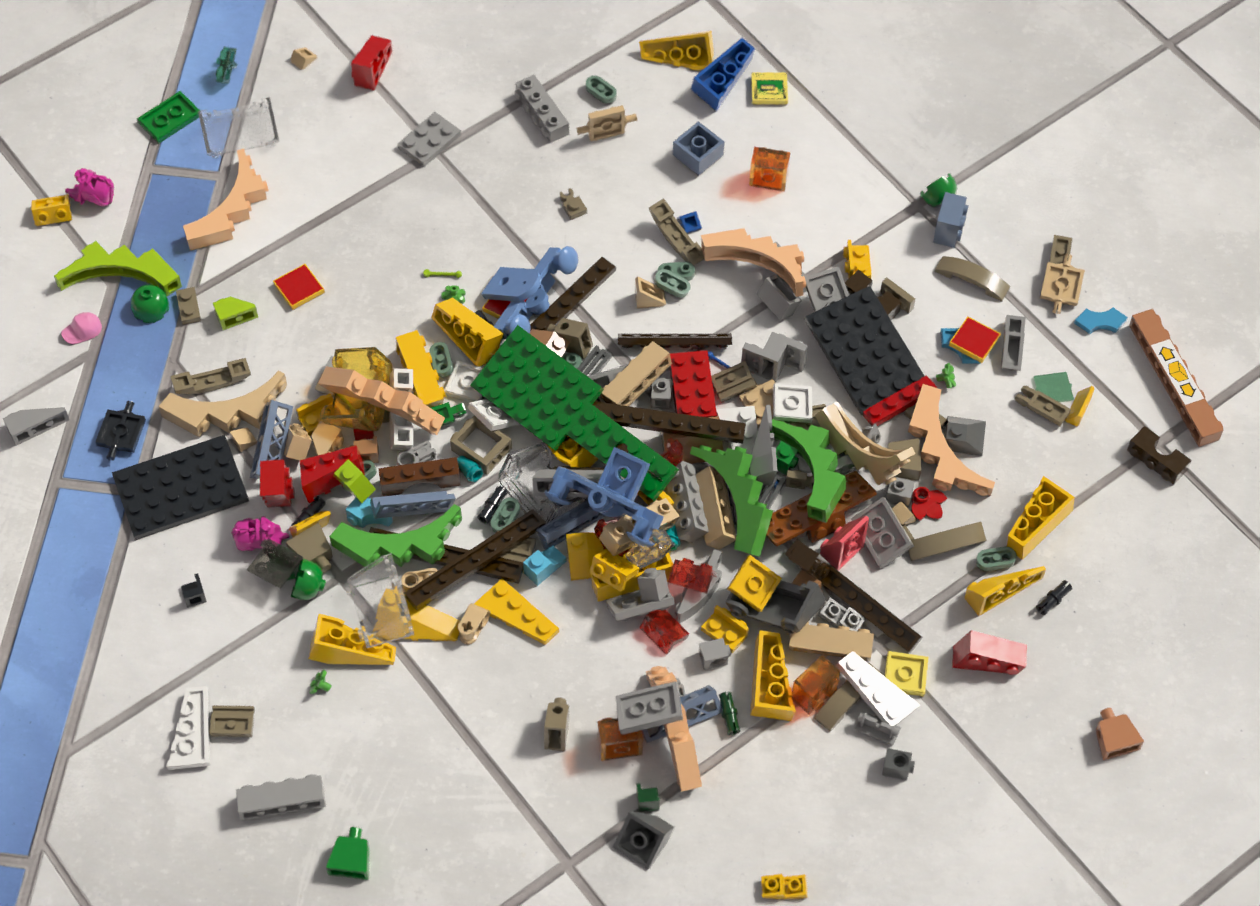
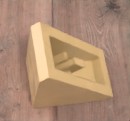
M638 276L635 278L637 309L666 305L664 290Z

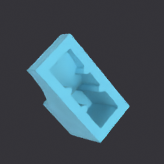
M369 497L363 503H360L355 498L345 509L348 522L354 526L358 525L362 529L369 524H382L389 527L393 522V517L375 519Z
M553 545L542 552L537 550L523 562L524 574L538 586L567 562V558Z

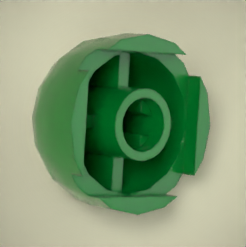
M951 173L947 174L948 178L942 176L926 187L928 190L925 193L923 190L920 192L921 197L927 204L939 207L942 205L945 192L957 193V183Z
M143 285L135 290L131 297V310L136 319L143 320L144 323H155L163 319L166 311H169V301L161 288L154 285Z
M302 559L296 574L295 585L292 588V598L309 600L314 598L318 591L323 592L326 580L322 579L323 572L321 567L312 561Z

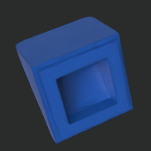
M697 211L677 217L679 224L686 233L702 229Z

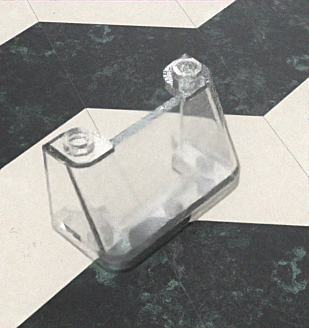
M270 97L261 99L258 105H256V102H253V105L222 111L213 110L214 114L207 112V109L198 111L207 155L212 156V158H220L223 156L222 154L236 152L240 149L246 150L266 146V148L275 147L276 143L279 142Z
M544 442L508 453L499 472L498 481L501 487L507 490V494L510 497L518 500L520 509L524 514L534 509L547 524L585 502L588 498L567 497L566 499L571 501L572 504L559 505L547 497L534 496L532 477L539 469H552L550 467L553 459L552 451Z
M391 553L383 555L347 578L348 583L344 584L347 595H352L361 629L357 631L360 641H365L366 648L414 635L410 613Z

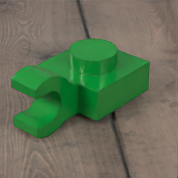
M449 402L431 408L445 418L442 426L455 422L454 416H461L467 413L464 403L450 407Z

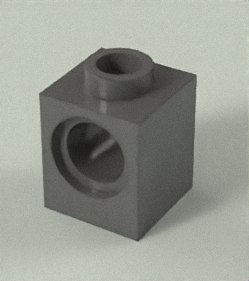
M887 748L882 775L907 780L908 774H913L915 761H911L912 753ZM901 762L904 766L898 767L894 763Z

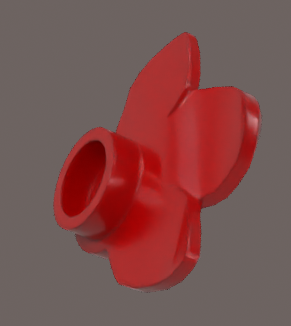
M918 487L912 493V513L920 521L925 516L931 519H941L943 511L940 504L945 502L947 497L939 490L929 491L926 487Z

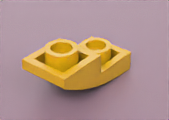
M783 874L761 876L763 898H808L807 877L805 874L786 877Z

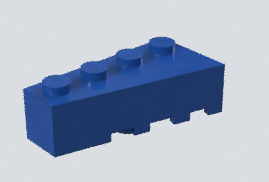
M739 39L693 78L691 90L717 112L752 61L755 48L745 39Z

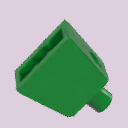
M350 827L348 837H337L326 865L328 875L369 880V843L367 839H361V828Z

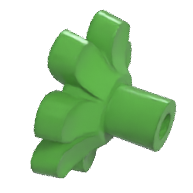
M448 285L445 287L446 292H442V299L454 298L462 304L465 302L463 296L466 295V292L457 285Z
M947 363L945 368L942 369V373L936 374V380L938 382L945 381L947 388L956 386L953 366Z
M323 669L321 673L318 672L316 674V680H312L310 683L312 688L309 693L315 694L320 689L328 692L331 689L332 685L325 682L327 671Z

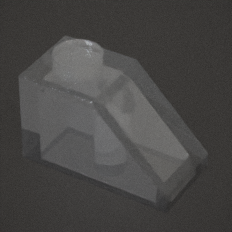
M653 530L649 539L655 544L652 547H644L635 543L625 555L629 562L641 569L663 559L675 545L665 530Z

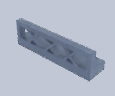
M270 400L265 404L250 478L256 480L260 478V461H267V457L269 460L283 459L293 406ZM277 408L287 410L286 418L280 420L276 414ZM277 425L282 430V436L278 439L273 433V428ZM275 443L279 451L278 455L272 457L269 447Z
M438 491L373 497L370 500L374 517L377 519L447 512L452 507L456 498L454 494Z
M588 500L536 531L543 549L546 550L552 545L556 546L566 540V534L578 533L602 519L605 515L594 511Z
M710 685L680 697L685 712L690 708L697 710L694 718L687 719L688 726L722 712L716 690ZM713 700L716 709L709 712L703 710L706 702ZM660 725L657 732L650 736L647 729H643L642 733L645 742L649 743L666 736V732L663 730L664 725Z

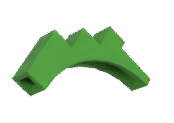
M772 419V430L770 433H774V439L783 441L798 449V454L811 469L814 485L807 503L808 517L827 523L846 490L845 476L834 472L838 466L837 453L827 449L830 444L829 430L811 425L806 430L802 427H796L783 421Z
M700 445V448L692 446L690 454L712 465L721 474L730 488L737 513V536L734 549L760 557L773 510L767 509V504L758 502L763 483L756 481V476L748 474L753 455L746 453L747 449L735 446V449L727 448L726 452L717 449L716 453L711 452L712 448Z
M454 504L444 515L432 523L416 530L397 534L369 533L341 522L329 537L332 547L369 570L380 562L382 556L402 567L405 562L408 563L411 560L413 553L433 565L436 560H440L445 553L443 541L448 539L450 531L454 526L457 527L461 523L462 513L461 508Z

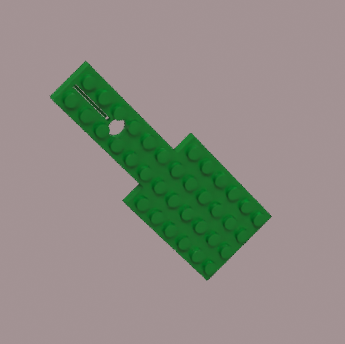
M519 325L516 326L470 385L555 451L569 436L604 464H607L614 447L620 444L627 445L629 454L650 464L648 473H646L639 490L654 502L679 471L677 467L592 405L604 390L600 385ZM626 468L620 473V476L624 479L628 476Z

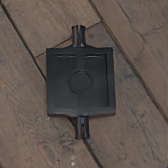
M132 401L126 402L124 410L114 411L107 409L95 443L97 446L109 448L108 455L106 456L108 460L114 461L117 451L135 452L146 419L145 416L132 413L135 405Z

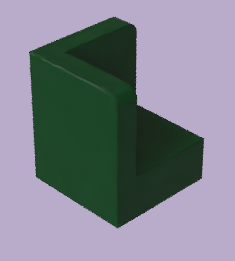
M636 783L638 812L659 810L660 799L657 787L641 789V783Z

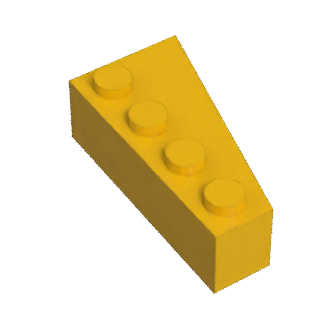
M454 298L442 301L434 306L431 318L475 366L479 367L488 363L497 352L503 333Z
M418 330L397 336L395 350L397 355H400L403 369H413L414 395L423 400V404L429 408L443 404L446 395L443 387L438 385L439 376L436 369L433 370L431 367L433 361L430 353L425 351L424 346H426L423 335L420 336Z
M1043 476L1038 488L1033 492L1029 503L1024 507L1023 513L1019 516L1008 534L1007 547L1012 548L1016 552V556L1023 560L1073 511L1075 497Z
M661 535L655 537V540L652 541L655 544L654 546H639L640 549L622 555L624 559L639 567L638 574L626 581L623 591L616 590L591 574L592 588L598 602L640 590L637 578L649 568L665 570L667 581L674 580V564Z
M760 630L755 640L750 716L791 721L796 710L792 701V691L789 686L788 671L784 662L785 656L780 633Z

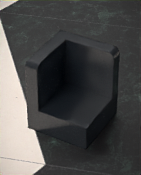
M198 573L194 574L195 582L181 586L187 608L207 602Z

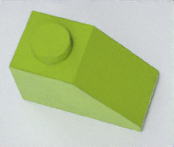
M231 296L213 302L214 311L222 330L258 318L257 309L253 303Z
M349 459L333 475L360 503H363L376 490L366 476Z

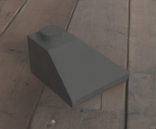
M947 416L945 440L950 449L957 453L982 456L986 421Z
M630 811L613 848L646 869H650L667 844L674 826L658 816Z

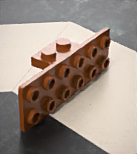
M853 471L845 475L846 490L827 523L808 517L807 503L812 494L810 493L773 512L766 536L775 546H779L807 531L808 539L814 543L835 532L840 526L844 527L846 525L844 512L877 495V492L857 471Z

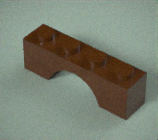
M457 457L378 468L383 497L403 494L407 488L421 483L435 484L440 488L461 486Z

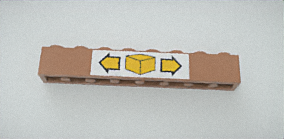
M1153 309L1132 315L1129 326L1198 447L1219 441L1223 433V425L1214 415L1212 406L1207 403L1204 392L1196 384V378L1189 372L1186 361L1182 360L1178 347L1170 339L1168 330L1164 329L1160 316L1156 315Z

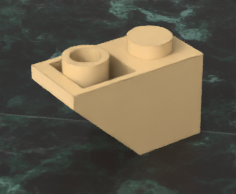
M324 421L319 422L311 435L317 456L336 451L344 442L342 430Z
M296 423L289 425L284 455L288 458L296 460L306 459L312 439L302 425Z

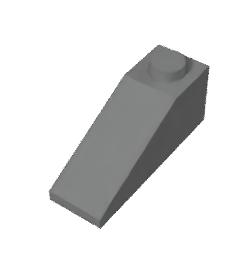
M65 407L19 410L3 418L16 446L70 420Z

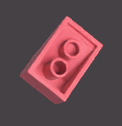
M864 516L848 522L844 527L840 526L830 540L826 539L821 544L820 555L838 571L864 547L869 517Z

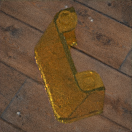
M376 347L335 349L332 359L333 367L355 370L367 379L383 381L390 386V373L393 370L392 363ZM335 393L333 405H325L320 413V420L327 425L365 431H378L382 425L385 409L353 397Z

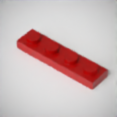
M926 375L919 381H915L863 412V417L871 426L874 424L879 426L915 405L923 384L934 388L938 387Z

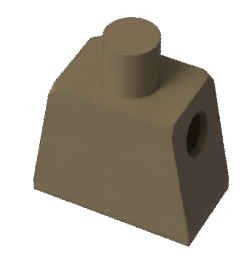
M562 318L557 326L553 324L548 326L547 331L555 332L570 342L565 352L577 353L581 359L586 358L593 347L587 323Z
M919 439L888 443V449L905 450L912 447L916 453L910 457L911 462L900 468L901 473L895 477L919 480L921 475Z
M319 523L286 542L288 552L299 563H301L302 559L312 561L321 567L323 573L331 569L332 565L328 560L333 557L332 550Z
M558 697L554 699V703H548L544 725V749L565 751L569 725V705L566 704L564 698Z

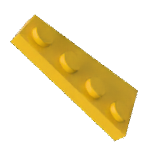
M500 579L474 603L479 607L489 610L490 617L505 622L511 628H517L523 634L544 645L560 632L559 628L504 579Z

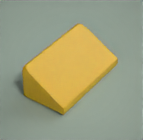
M1093 386L1077 393L1071 405L1070 414L1065 419V422L1079 426L1092 398Z
M320 511L291 526L289 531L292 537L297 536L317 523L320 524L321 528L327 526L331 513L330 511Z

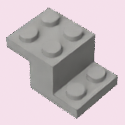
M772 332L764 349L755 344L745 342L742 348L741 362L746 361L751 373L768 380L773 379L776 382L784 365L803 371L808 345L799 340L790 339L783 334Z

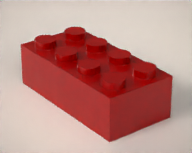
M708 351L671 353L672 364L669 366L670 378L672 379L675 413L706 418L717 417Z

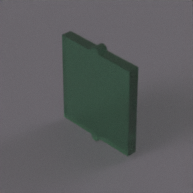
M1067 372L1036 375L1033 377L1036 391L1038 390L1058 402L1074 400L1071 390L1072 384L1069 382Z

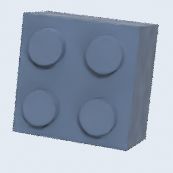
M698 121L673 141V156L697 175H700L724 155L725 141Z
M945 192L933 243L955 248L956 241L961 240L969 205H966L967 197Z

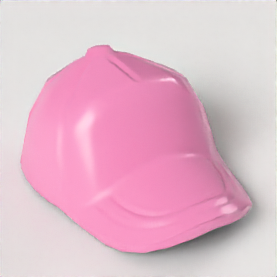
M90 312L79 313L72 319L71 324L62 330L61 336L69 344H78L98 336L102 325L95 314Z

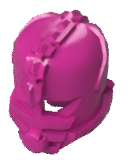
M85 168L77 170L74 174L79 184H76L72 189H65V193L69 194L70 198L80 202V204L90 201L99 206H107L112 203L114 196V183L110 178L97 175L96 172Z
M261 516L259 519L245 518L237 521L231 532L236 547L240 551H253L254 549L263 548L264 552H268L281 546L282 540L290 537L288 533L281 531L280 525L274 524L265 516Z

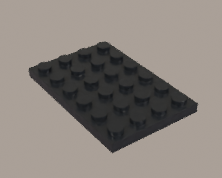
M871 286L805 316L806 324L861 416L871 406L924 377L923 372Z
M225 435L112 472L135 540L249 502Z

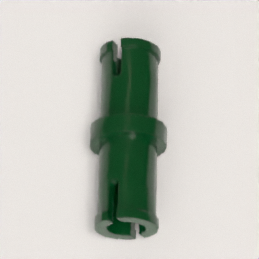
M728 691V695H726V692L719 694L723 710L721 715L725 719L727 734L732 735L733 732V735L740 733L737 720L738 711L734 707L732 692Z

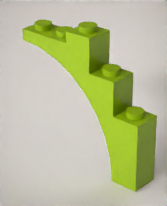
M97 241L81 250L83 257L75 260L71 265L54 275L57 286L61 291L81 281L102 276H123L138 279L161 288L166 296L182 287L179 275L153 248L137 258L125 244L108 254Z

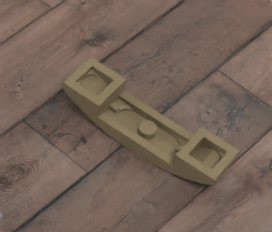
M664 198L649 207L655 223L666 240L686 262H690L695 266L704 260L700 245L691 240L673 216L675 212Z
M942 256L934 272L950 279L954 275L986 290V295L1001 302L1010 289V285L993 272L964 259Z
M246 358L227 362V367L195 375L185 372L172 375L170 378L176 394H198L233 385L249 377L251 372Z
M977 522L911 540L914 547L908 550L910 560L913 561L987 540L982 523Z
M847 680L825 703L814 719L828 731H831L844 718L845 713L861 698L860 694Z

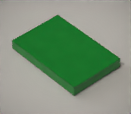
M179 91L138 117L137 122L159 144L201 117L202 112Z

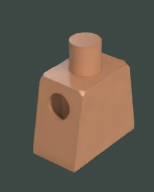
M1105 708L1100 711L1103 720L1097 724L1096 735L1103 761L1141 749L1144 740L1126 714L1115 716L1112 708Z

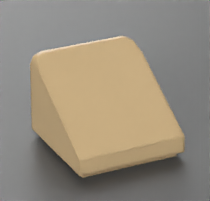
M304 47L293 50L290 61L303 70L315 61L317 56Z
M248 427L229 432L231 439L240 452L257 443Z
M899 502L892 508L902 525L916 521V517L902 502Z

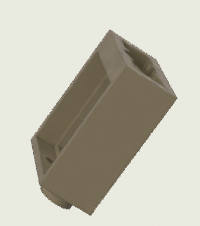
M475 415L471 419H467L461 430L455 432L450 439L451 451L481 465L483 473L486 475L512 449L511 438L499 430L490 431ZM476 428L498 442L484 458L462 444Z

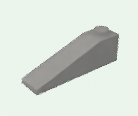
M770 405L765 407L751 455L753 457L748 471L749 475L756 476V481L762 482L763 485H772L777 473L776 448L773 447L774 433H770L772 430Z

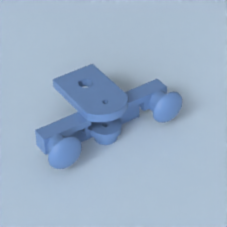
M566 246L562 250L550 247L535 269L500 267L481 295L484 299L511 301L494 325L496 329L503 333V340L508 338L517 325L530 334L529 318L533 313L541 314L549 308L550 303L547 293L555 283L551 273L556 274L558 270H561L564 274H571L578 266V254L573 247Z
M614 447L598 484L567 468L558 466L550 490L544 491L549 500L559 505H570L572 502L566 498L571 488L588 495V502L594 511L613 518L628 515L636 520L632 532L627 531V536L631 541L644 547L655 545L649 539L653 530L659 529L664 516L634 502L649 469V463ZM626 468L628 476L622 480L620 473Z

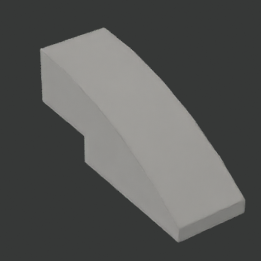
M1006 315L1001 369L1021 371L1026 317Z

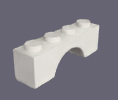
M394 368L390 373V387L395 390L412 393L413 369ZM390 412V450L411 449L413 446L412 423Z

